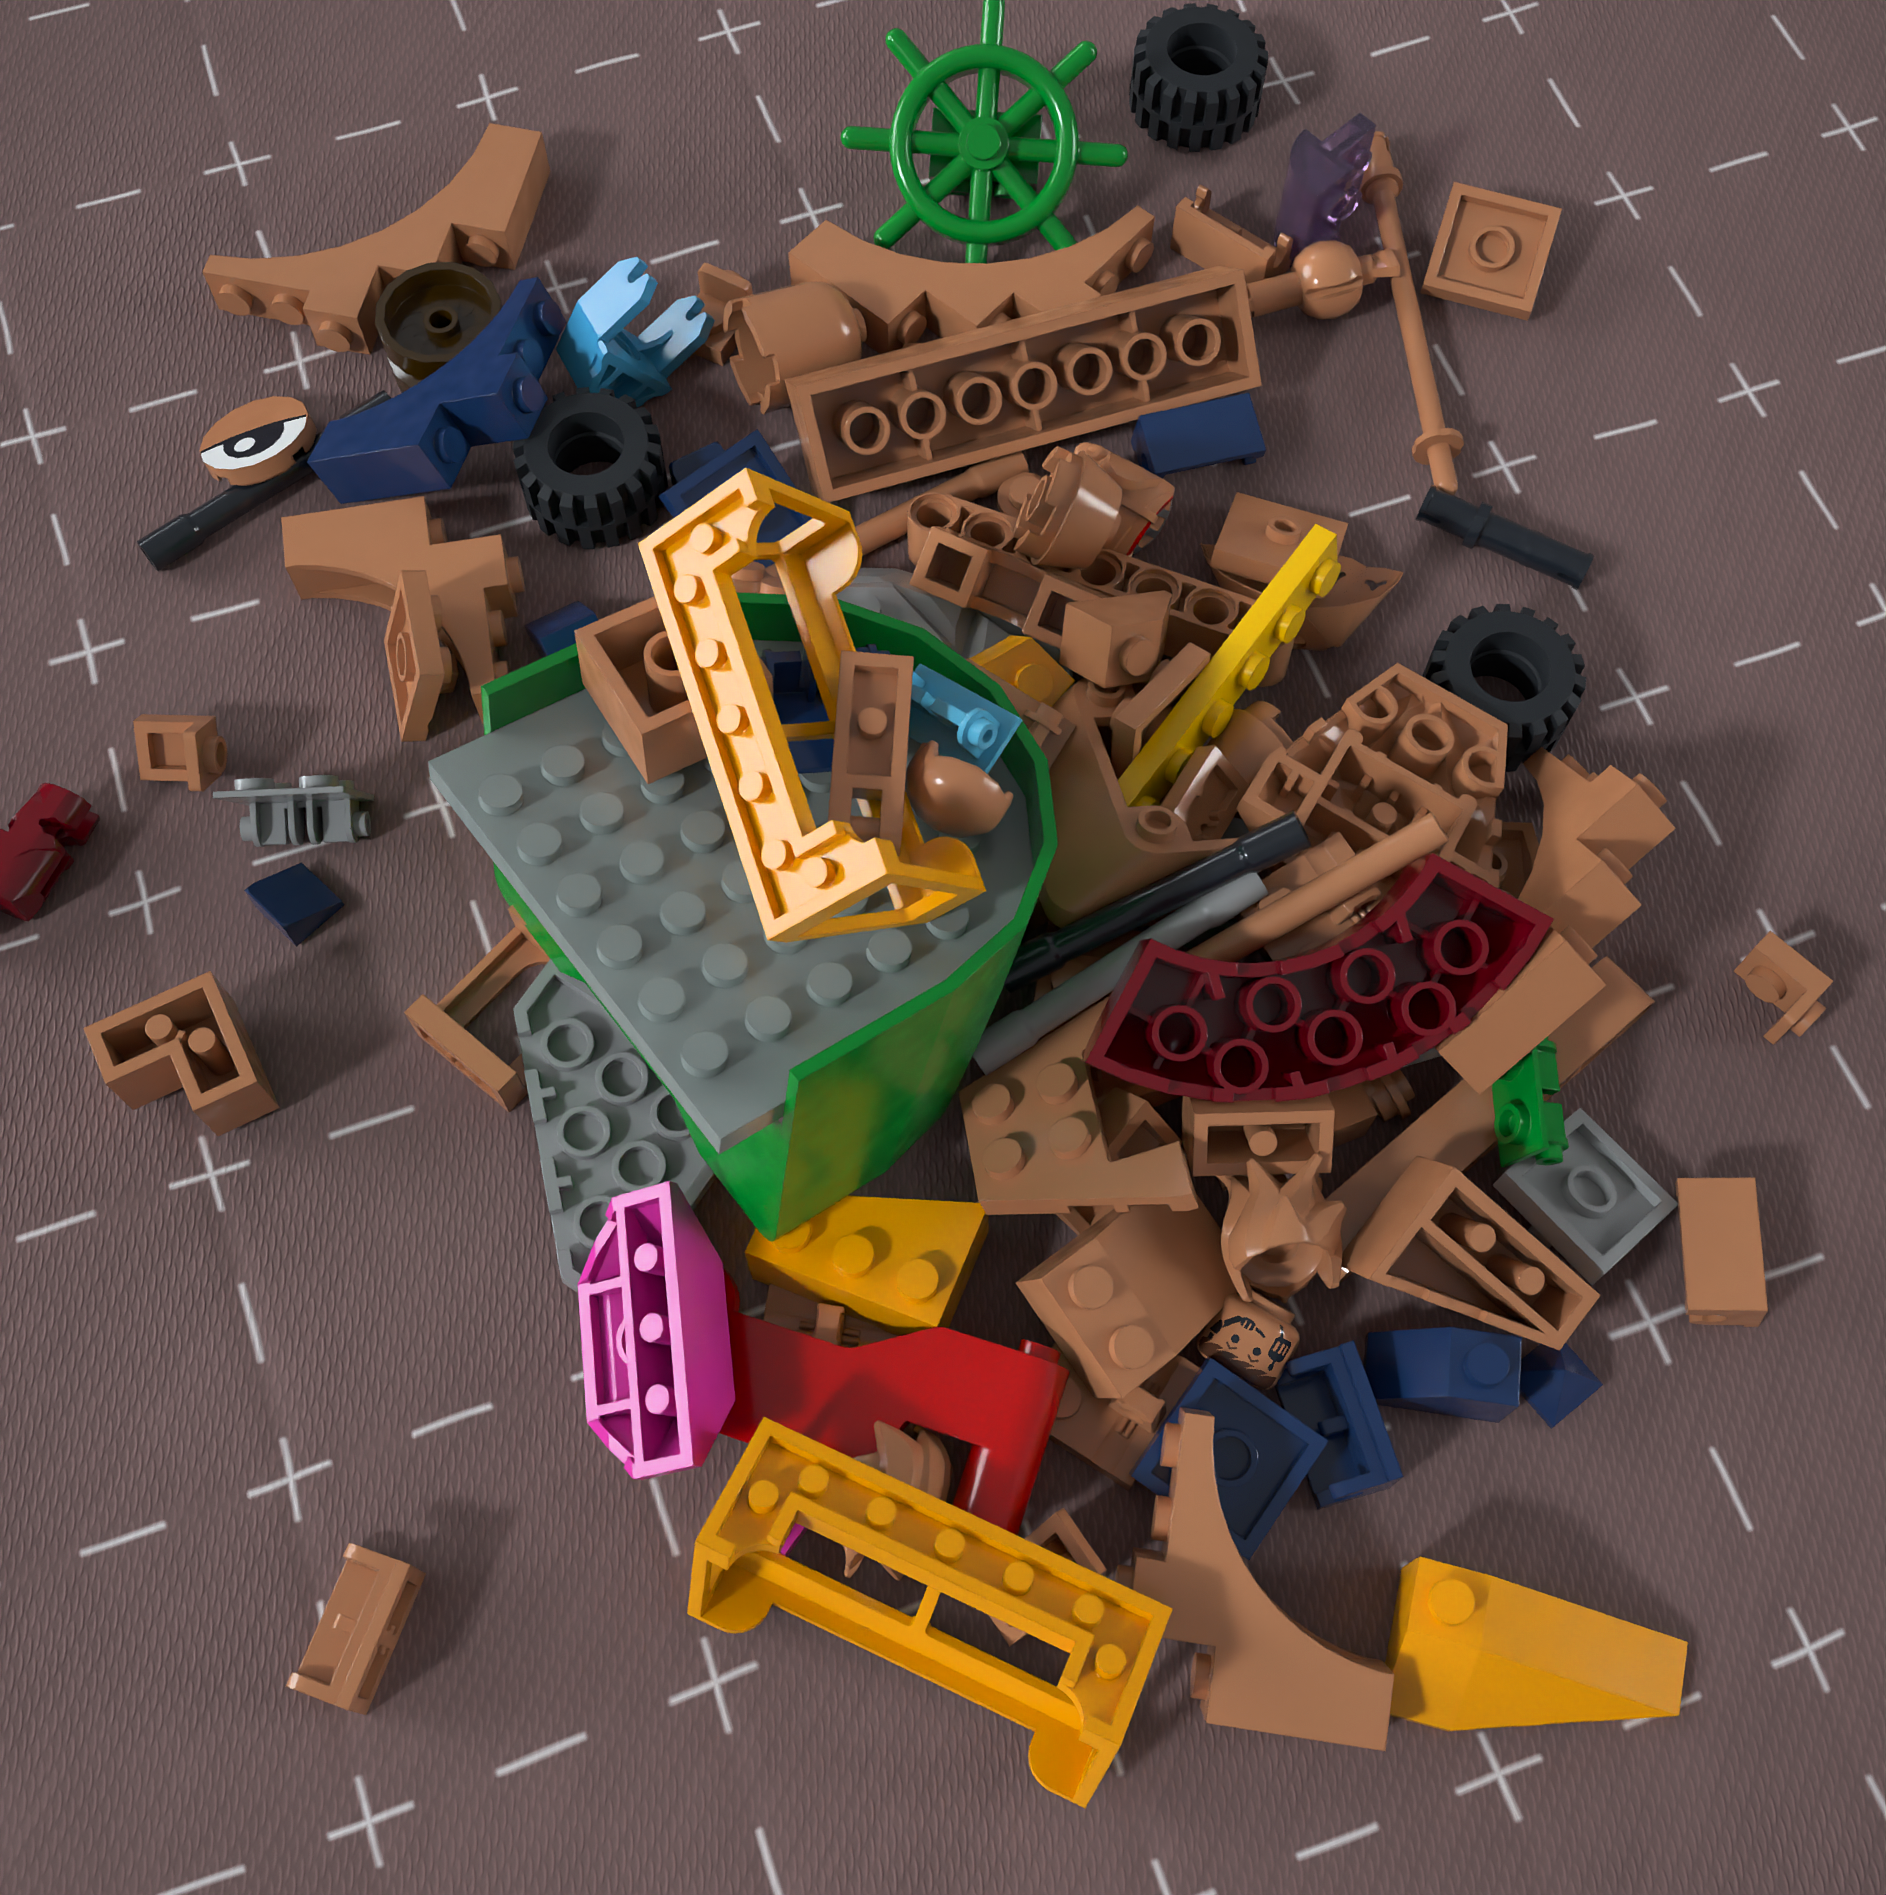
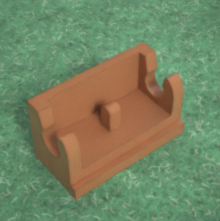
M1201 184L1198 186L1195 203L1184 197L1176 206L1170 248L1202 268L1226 266L1244 269L1246 284L1282 275L1290 267L1291 259L1289 257L1293 244L1292 237L1281 232L1277 241V248L1210 209L1211 190Z
M1677 1178L1675 1186L1676 1196L1678 1197L1685 1283L1686 1315H1689V1322L1702 1325L1758 1327L1768 1312L1756 1179Z
M348 1543L343 1555L344 1559H346L345 1565L297 1673H291L286 1687L345 1710L366 1715L426 1573L406 1562Z

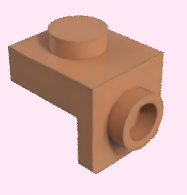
M142 714L133 721L140 780L188 781L189 791L203 792L224 772L227 764V746L225 739L217 734L216 716Z

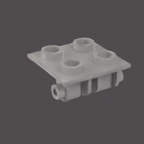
M338 776L299 777V788H292L291 783H275L272 778L235 779V791L213 792V798L249 806L250 816L241 817L240 835L243 841H253L256 847L289 845V836L293 845H302L305 835L304 808H306L308 836L313 845L321 844L323 838L325 843H357L360 836H370L371 833L370 814L368 811L360 812L359 802L374 801V795L356 790L354 788V781L339 780Z

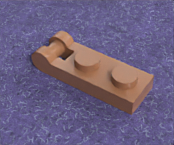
M841 650L828 822L836 820L850 823L855 834L864 842L874 837L890 840L893 842L897 856H900L914 656ZM852 798L881 801L880 818L851 815Z

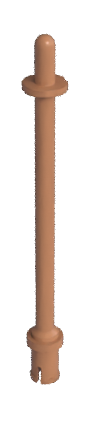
M1380 131L1368 132L1362 135L1355 143V153L1358 156L1362 175L1359 180V192L1363 201L1374 204L1383 250L1393 249L1400 265L1401 276L1389 277L1423 432L1414 441L1412 456L1416 462L1430 465L1434 486H1437V489L1454 495L1458 489V481L1453 459L1461 453L1464 439L1460 431L1445 427L1395 197L1403 189L1402 175L1393 165L1388 136L1385 137V133Z

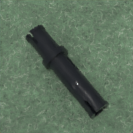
M1431 485L1415 520L1423 521L1464 539L1462 545L1473 549L1476 544L1522 566L1570 585L1575 590L1579 588L1592 563L1594 554L1585 553L1548 537L1539 531L1532 530L1491 512L1493 506L1483 501L1479 507L1437 489V486Z

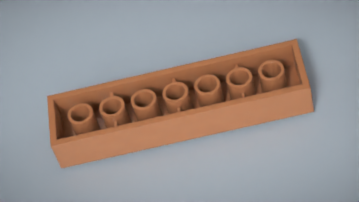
M1226 266L1204 269L785 379L812 493L817 498L829 503L1137 420L1140 415L1192 405L1262 386L1244 269Z

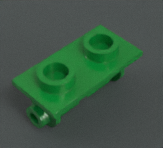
M1548 1036L1492 1084L1495 1112L1494 1130L1498 1139L1501 1167H1509L1534 1155L1535 1163L1538 1165H1556L1564 1161L1563 1151L1569 1148L1568 1139L1565 1134L1562 1104L1543 1100V1094L1553 1095L1560 1091L1556 1062L1557 1047L1555 1042L1549 1041Z

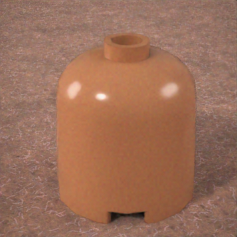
M804 282L729 300L724 308V332L735 331L739 355L729 358L732 370L746 401L750 406L760 403L761 414H767L791 406L785 379L860 360L862 342H865L867 339L866 324L861 312L857 308H852L848 300L837 288L825 282Z

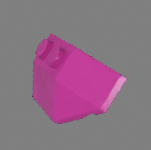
M667 1181L611 1198L605 1214L608 1220L594 1241L578 1282L587 1423L605 1446L625 1464L623 1468L635 1480H644L702 1467L735 1402L723 1262L678 1184Z

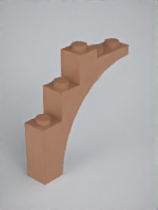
M489 123L472 157L446 187L418 210L382 231L343 246L286 257L251 259L210 255L202 273L219 310L228 311L238 316L253 315L280 320L290 325H309L317 346H323L336 352L351 351L371 355L378 337L375 325L376 303L386 286L403 272L427 263L455 262L462 264V261L475 263L483 267L493 266L515 270L551 172L542 132Z
M1137 205L1107 229L1070 247L1032 258L988 264L939 262L902 255L863 241L825 220L788 252L791 285L804 282H825L837 288L848 300L851 307L857 308L864 318L867 329V339L864 343L879 354L902 349L903 345H906L908 342L916 343L923 334L925 327L940 338H945L1113 294L1118 284L1132 271L1134 273L1139 272L1149 261L1154 250V244L1151 241L1155 216Z
M1543 747L1538 749L1523 763L1537 780L1544 804L1543 832L1533 869L1518 900L1554 918V921L1532 957L1505 990H1498L1485 1006L1470 1019L1471 1023L1455 1035H1449L1434 1046L1442 1057L1479 1095L1606 986L1602 979L1588 965L1598 957L1592 948L1642 905L1625 886L1633 878L1629 869L1676 829L1659 809L1667 802L1666 798L1643 774L1639 773L1633 779H1630L1612 765L1606 768L1599 776L1594 772L1589 774L1571 755H1566L1560 761Z

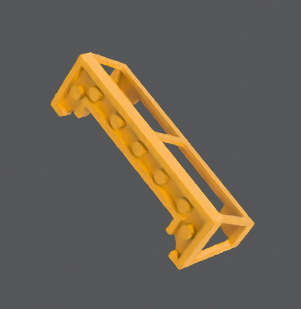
M745 468L639 542L638 546L767 940L786 943L928 923L986 892L973 853L965 843L946 836L936 837L924 843L906 790L904 795L900 856H897L893 842L890 840L874 837L864 842L855 834L850 823L831 820L816 828L787 742L834 739L841 650L856 652L836 594L853 582L862 562V546L850 512ZM774 502L812 518L780 541L756 543L760 525L766 515L775 507ZM754 560H772L775 562L829 721L781 725L731 578L732 575ZM857 799L862 816L880 818L881 801ZM886 886L895 910L831 918Z
M763 1417L695 1540L687 1614L721 1631L744 1633L760 1625L768 1615L772 1605L1018 1723L1034 1731L1029 1745L1028 1761L1035 1779L1050 1792L1086 1808L1121 1747L1173 1608ZM797 1523L927 1585L916 1616L911 1617L780 1554L794 1524ZM941 1592L1070 1653L1058 1685L1055 1686L932 1627L930 1620Z

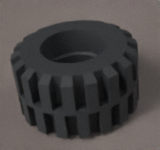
M1196 3L1184 4V8L1180 10L1174 7L1163 11L1162 17L1153 16L1147 22L1146 29L1140 30L1134 48L1129 106L1130 111L1136 113L1135 122L1140 128H1149V137L1155 141L1163 139L1167 141V147L1176 150L1179 146L1188 147L1189 152H1200V149L1203 147H1208L1211 151L1222 149L1223 142L1234 144L1241 139L1242 132L1248 133L1254 125L1255 117H1258L1268 65V51L1265 50L1266 42L1262 34L1255 33L1256 26L1251 21H1241L1238 19L1239 13L1228 9L1226 12L1219 10L1218 5L1207 4L1206 7H1197Z
M589 387L576 388L577 394L566 396L563 391L552 396L553 403L548 406L544 405L529 438L514 440V464L528 512L533 521L538 520L540 529L546 535L550 536L556 533L558 541L562 544L571 546L576 540L581 542L582 549H595L596 543L606 542L607 548L620 545L618 539L627 535L632 540L641 535L640 525L646 524L651 526L658 518L657 508H664L659 495L666 491L668 477L657 425L653 424L651 414L646 408L637 409L635 399L626 394L617 399L615 398L614 390L601 388L599 393H590ZM587 463H613L611 467L597 474H570L577 467Z
M1496 604L1493 612H1488L1484 606L1471 609L1468 618L1459 615L1453 619L1447 631L1443 630L1439 635L1422 677L1508 725L1505 772H1512L1517 770L1521 761L1524 763L1541 747L1549 753L1555 748L1582 701L1580 698L1586 687V677L1580 674L1585 664L1582 654L1571 653L1576 644L1568 633L1560 636L1556 632L1558 623L1549 617L1541 621L1533 617L1535 610L1522 607L1520 613L1511 611L1510 604ZM1493 676L1506 680L1522 693L1525 700L1512 702L1493 697L1477 684L1474 677Z

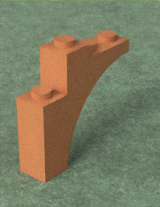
M424 496L282 517L285 568L301 600L309 598H337L359 601L391 611L401 570H426L430 595H438L442 606L441 631L437 632L439 641L449 648L451 654H455L456 660L467 675L471 696L483 724L481 686L511 673L508 661H499L498 647L508 645L504 618L518 616L515 593L525 591L520 559L518 556L508 557L501 534L448 542L442 518L432 519Z
M1180 1407L1178 1424L1165 1423L1161 1447V1466L1172 1468L1169 1496L1156 1495L1153 1509L1151 1540L1163 1541L1162 1550L1157 1551L1133 1547L1131 1566L1118 1564L1115 1582L1173 1608L1162 1638L1208 1645L1207 1654L1195 1652L1190 1679V1698L1201 1699L1200 1708L1206 1723L1386 1751L1394 1673L1382 1660L1367 1658L1353 1653L1317 1636L1291 1618L1256 1582L1233 1542L1220 1505L1213 1456L1215 1417L1209 1411Z

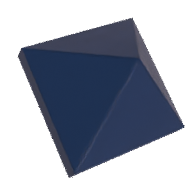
M1567 1343L1563 1345L1560 1351L1539 1344L1521 1359L1520 1394L1551 1429L1603 1386L1600 1380Z

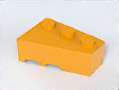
M846 1196L774 1242L767 1240L756 1228L745 1250V1255L752 1279L767 1285L771 1283L817 1303L842 1306L846 1310V1315L897 1336H902L933 1327L949 1328L989 1232V1215L986 1214L980 1203Z

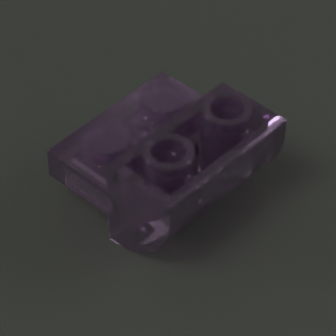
M1362 113L1357 114L1323 141L1305 129L1293 143L1273 237L1276 248L1281 232L1293 238L1289 257L1291 259L1290 268L1295 257L1305 247L1317 241H1340L1339 228L1341 220L1349 217L1360 203L1362 198L1360 187L1364 172L1372 159L1370 149L1376 129V124Z

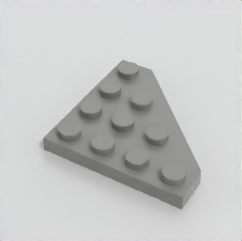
M550 959L513 1008L536 1131L548 1208L554 1232L560 1276L565 1285L578 1292V1282L594 1241L608 1220L605 1214L612 1197L671 1181L678 1184L694 1211L717 1176L699 1154L674 1098L584 982L561 973Z

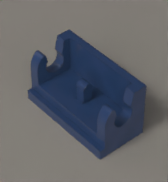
M1249 393L1140 415L1131 438L1132 448L1136 453L1139 466L1160 478H1164L1165 475L1238 459H1241L1244 465L1256 463V458L1263 457L1266 452Z
M1354 1341L1285 1363L1287 1368H1285L1275 1385L1282 1408L1329 1441L1306 1475L1317 1510L1389 1489L1403 1478Z

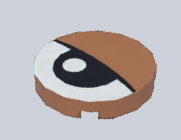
M272 396L247 403L232 410L218 420L203 437L199 451L204 464L214 479L221 481L222 478H227L231 485L247 486L265 482L289 470L296 463L292 455L298 452L301 447H303L305 453L310 450L314 444L317 429L304 403L292 397Z

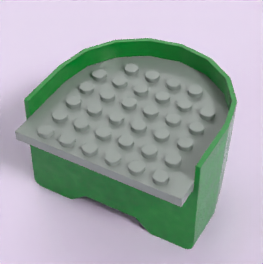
M736 592L759 657H762L763 649H771L772 652L800 651L801 659H803L804 646L786 594ZM838 599L855 648L866 647V644H875L877 651L889 650L890 655L914 656L913 671L916 670L919 664H922L1020 717L1001 685L926 629ZM576 643L482 685L484 736L428 761L430 780L493 860L495 879L503 897L509 906L513 905L527 924L525 927L561 973L582 981L587 985L674 1098L699 1154L757 1230L767 1240L774 1242L884 1174L946 1111L1001 993L1058 846L1048 760L1025 723L1021 722L988 773L999 784L1003 793L1008 790L1013 793V800L1007 812L995 828L986 834L959 838L935 831L921 820L913 810L924 843L936 837L946 836L958 839L969 847L975 858L986 892L928 923L785 943L767 940L708 757L653 783L647 784L583 685ZM908 737L906 770L921 746L920 743ZM832 772L798 774L816 828L828 822ZM852 798L851 815L862 816L857 799ZM886 886L831 918L895 910Z

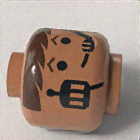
M1252 1289L1253 1301L1251 1302L1243 1301L1238 1293L1229 1294L1224 1299L1223 1308L1200 1332L1196 1342L1197 1348L1204 1358L1210 1357L1250 1386L1260 1390L1271 1389L1277 1384L1286 1368L1285 1363L1290 1361L1300 1342L1298 1331L1291 1325L1295 1314Z

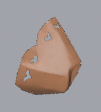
M1200 543L1204 556L1210 566L1215 545ZM1338 555V563L1341 564L1340 573H1345V576L1341 577L1334 584L1325 599L1315 598L1306 609L1304 622L1295 636L1292 649L1324 651L1330 647H1341L1395 587L1404 572L1387 568L1366 567L1352 558ZM1210 566L1221 588L1255 600L1259 598L1269 585L1217 570ZM1371 580L1375 583L1386 581L1387 583L1371 591L1370 586L1365 581Z

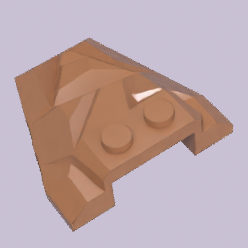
M1397 662L1347 698L1340 711L1326 721L1321 717L1308 726L1303 737L1290 747L1285 749L1283 746H1280L1269 754L1236 809L1249 832L1293 810L1300 819L1312 847L1269 867L1272 873L1337 832L1341 833L1357 855L1432 812L1443 828L1449 842L1428 854L1434 853L1498 888L1499 870L1492 868L1493 846L1500 840L1502 834V820L1495 818L1496 797L1504 789L1508 725ZM1405 867L1376 883L1384 896L1396 883Z

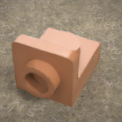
M703 263L698 270L700 293L697 297L703 300L705 306L699 314L705 311L714 318L715 322L707 341L693 354L723 366L737 346L735 331L724 332V308L729 300L753 295L752 285L748 280L732 270H722L711 264Z
M1772 931L1767 933L1734 970L1737 975L1745 980L1747 987L1756 997L1765 1002L1773 1003L1784 1012L1763 1036L1773 1045L1789 1029L1800 1037L1826 1010V1007L1818 1002L1817 999L1833 983V980Z

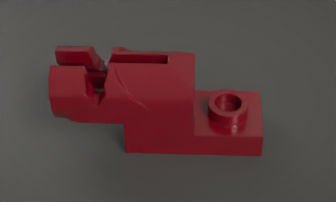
M42 783L36 793L11 819L8 824L9 831L0 829V912L28 922L41 909L63 872L69 869L74 862V859L67 853L64 847L85 845L100 821L98 814L89 811L92 805L84 798L55 784Z

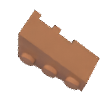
M1420 1156L1414 1158L1342 1252L1341 1267L1364 1278L1559 1351L1601 1296L1453 1166Z

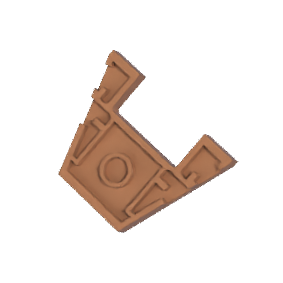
M1109 997L1042 1038L1034 1046L989 1075L982 1076L959 1091L978 1201L987 1215L1071 1213L1073 1206L1113 1205L1116 1212H1130V1205L1169 1204L1172 1211H1190L1199 1208L1186 1157L1179 1141L1111 1162L1090 1073V1064L1085 1063L1083 1060L1090 1036Z

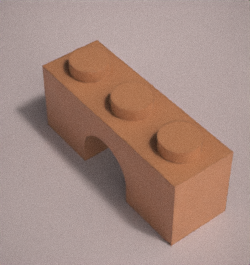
M932 526L909 585L963 608L976 609L1003 619L1021 628V633L1061 649L1066 603L1110 597L1042 567L1032 565L1030 562L957 531Z

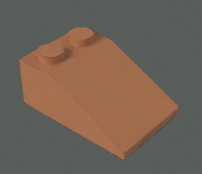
M1196 1192L1195 1195L1199 1208L1190 1211H1172L1169 1204L1130 1205V1212H1116L1113 1209L1016 1282V1285L1093 1398L1125 1397L1177 1356L1223 1308L1226 1296L1238 1293L1222 1255V1230Z

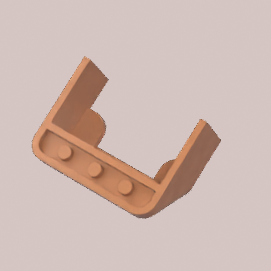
M1084 677L1067 690L1051 707L1076 725L1049 769L1058 846L1039 895L1045 915L1060 928L1233 844L1238 839L1193 841L1184 820L1169 809L1161 806L1127 807L1108 756L1111 755L1112 749L1110 745L1112 732L1110 730V721L1122 700L1126 697L1134 698L1149 681L1103 688ZM1175 909V910H1173V911H1171V912H1169V913H1167V914H1165V915H1163V916H1161V917H1159V918H1157V919H1155V920H1153V921H1150V922H1148V923H1146V924H1144V925H1142V926H1140V927L1152 926V925L1156 924L1157 922H1159L1160 920H1162L1163 918H1165L1166 916H1168V915H1170L1171 913H1173L1174 911H1176L1177 909Z

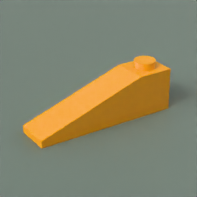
M1419 1556L1402 1567L1385 1661L1387 1667L1394 1673L1390 1716L1448 1732L1484 1728L1679 1716L1688 1642L1491 1575Z

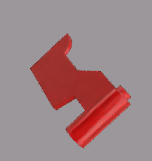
M723 1267L735 1402L719 1434L749 1444L763 1417H766L851 1458L877 1451L874 1423L878 1420L902 1432L909 1423L951 1436L972 1444L952 1505L1018 1536L1070 1375V1370L1058 1365L1061 1352L1021 1339L1017 1351L946 1327H933L854 1348L842 1347L739 1313L740 1296L738 1288L731 1275Z

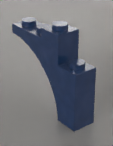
M538 277L520 280L509 299L487 327L469 345L436 372L415 386L375 407L342 419L329 421L307 463L340 504L451 489L471 447L529 438L548 398L539 383V379L567 323L558 304L553 301Z

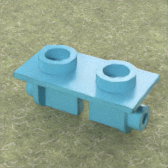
M919 664L912 675L908 737L920 744L934 740L939 744V755L954 757L976 765L988 774L1023 720L930 668Z

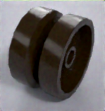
M455 262L427 263L403 272L386 286L376 303L375 325L401 393L415 386L453 359L487 327L503 307L493 282L477 269Z

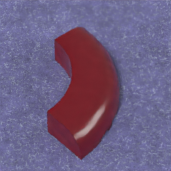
M1431 853L1407 865L1383 899L1361 920L1327 942L1293 956L1258 963L1225 962L1188 954L1151 938L1140 940L1094 1027L1083 1060L1085 1063L1131 1083L1167 1094L1213 1102L1274 1100L1275 1102L1308 1099L1329 1094L1332 1091L1348 1088L1366 1080L1371 1081L1390 1074L1420 1058L1419 1055L1429 1051L1449 1035H1455L1471 1023L1470 1019L1485 1006L1498 990H1505L1532 957L1554 918Z

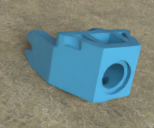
M633 257L618 261L577 301L558 342L556 351L577 388L589 387L590 393H599L601 388L614 390V395L617 399L624 394L635 399L638 408L648 399L662 396L672 390L666 378L707 341L715 320L705 311L699 314L705 303L694 295L676 300L638 337L625 330L624 327L649 305L658 284L656 279L646 273L642 276L648 266L640 258Z

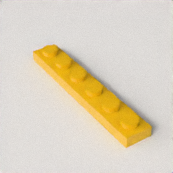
M1318 524L1313 526L1118 779L1127 807L1160 806L1161 799L1176 782L1196 748L1203 746L1209 736L1216 738L1224 731L1232 717L1233 705L1245 689L1251 691L1259 685L1268 670L1270 657L1280 643L1284 642L1287 644L1294 639L1304 622L1306 609L1317 595L1320 597L1326 596L1336 583L1341 570V564L1338 563L1337 534Z

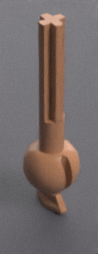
M1335 240L1317 241L1305 247L1295 257L1291 272L1246 284L1251 318L1299 306L1303 314L1319 320L1337 319L1349 313L1358 304L1363 293V285L1374 283L1377 277L1401 276L1400 265L1393 249L1380 250L1373 255L1368 254L1357 257L1349 245Z

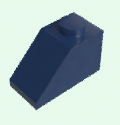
M1457 1327L1368 1332L1365 1339L1364 1370L1377 1405L1499 1423L1519 1407L1522 1337Z

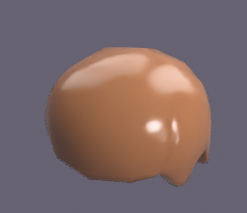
M934 740L921 744L906 770L905 790L916 815L935 831L955 837L964 838L988 833L998 825L1013 800L1012 792L1008 790L1003 793L999 784L978 766L954 757L939 756V744Z

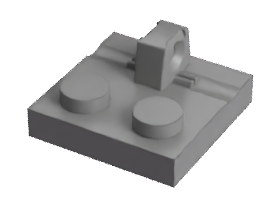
M1579 1108L1564 1121L1569 1148L1563 1151L1564 1161L1562 1163L1547 1166L1538 1165L1535 1163L1534 1155L1510 1167L1493 1186L1532 1225L1527 1230L1546 1248L1549 1249L1553 1246L1593 1285L1663 1220L1678 1203L1593 1119Z

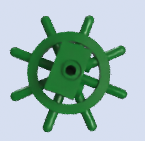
M983 0L980 44L953 49L931 62L927 60L902 29H891L886 34V46L913 78L897 104L891 128L848 126L841 133V142L847 149L890 152L894 178L906 201V204L876 230L873 237L875 245L890 249L920 221L940 236L966 245L965 263L987 264L988 247L1017 241L1037 229L1055 251L1078 243L1054 214L1069 191L1076 165L1121 167L1128 159V151L1122 144L1079 141L1075 113L1064 90L1069 83L1096 59L1097 48L1095 44L1087 40L1080 42L1051 70H1048L1028 54L1002 46L1005 0ZM978 74L976 110H968L948 84L961 77ZM1000 75L1010 77L1029 89L1005 112H998ZM931 100L937 107H933L932 131L916 130L919 118ZM1043 107L1046 108L1052 121L1055 139L1041 138L1042 115L1037 113ZM913 154L930 155V181L924 187L918 178ZM1039 162L1054 163L1045 186L1038 194L1036 191L1038 187ZM992 188H994V197L1013 199L1021 210L1001 219L990 220ZM948 195L970 196L968 219L952 214L941 207L939 203Z

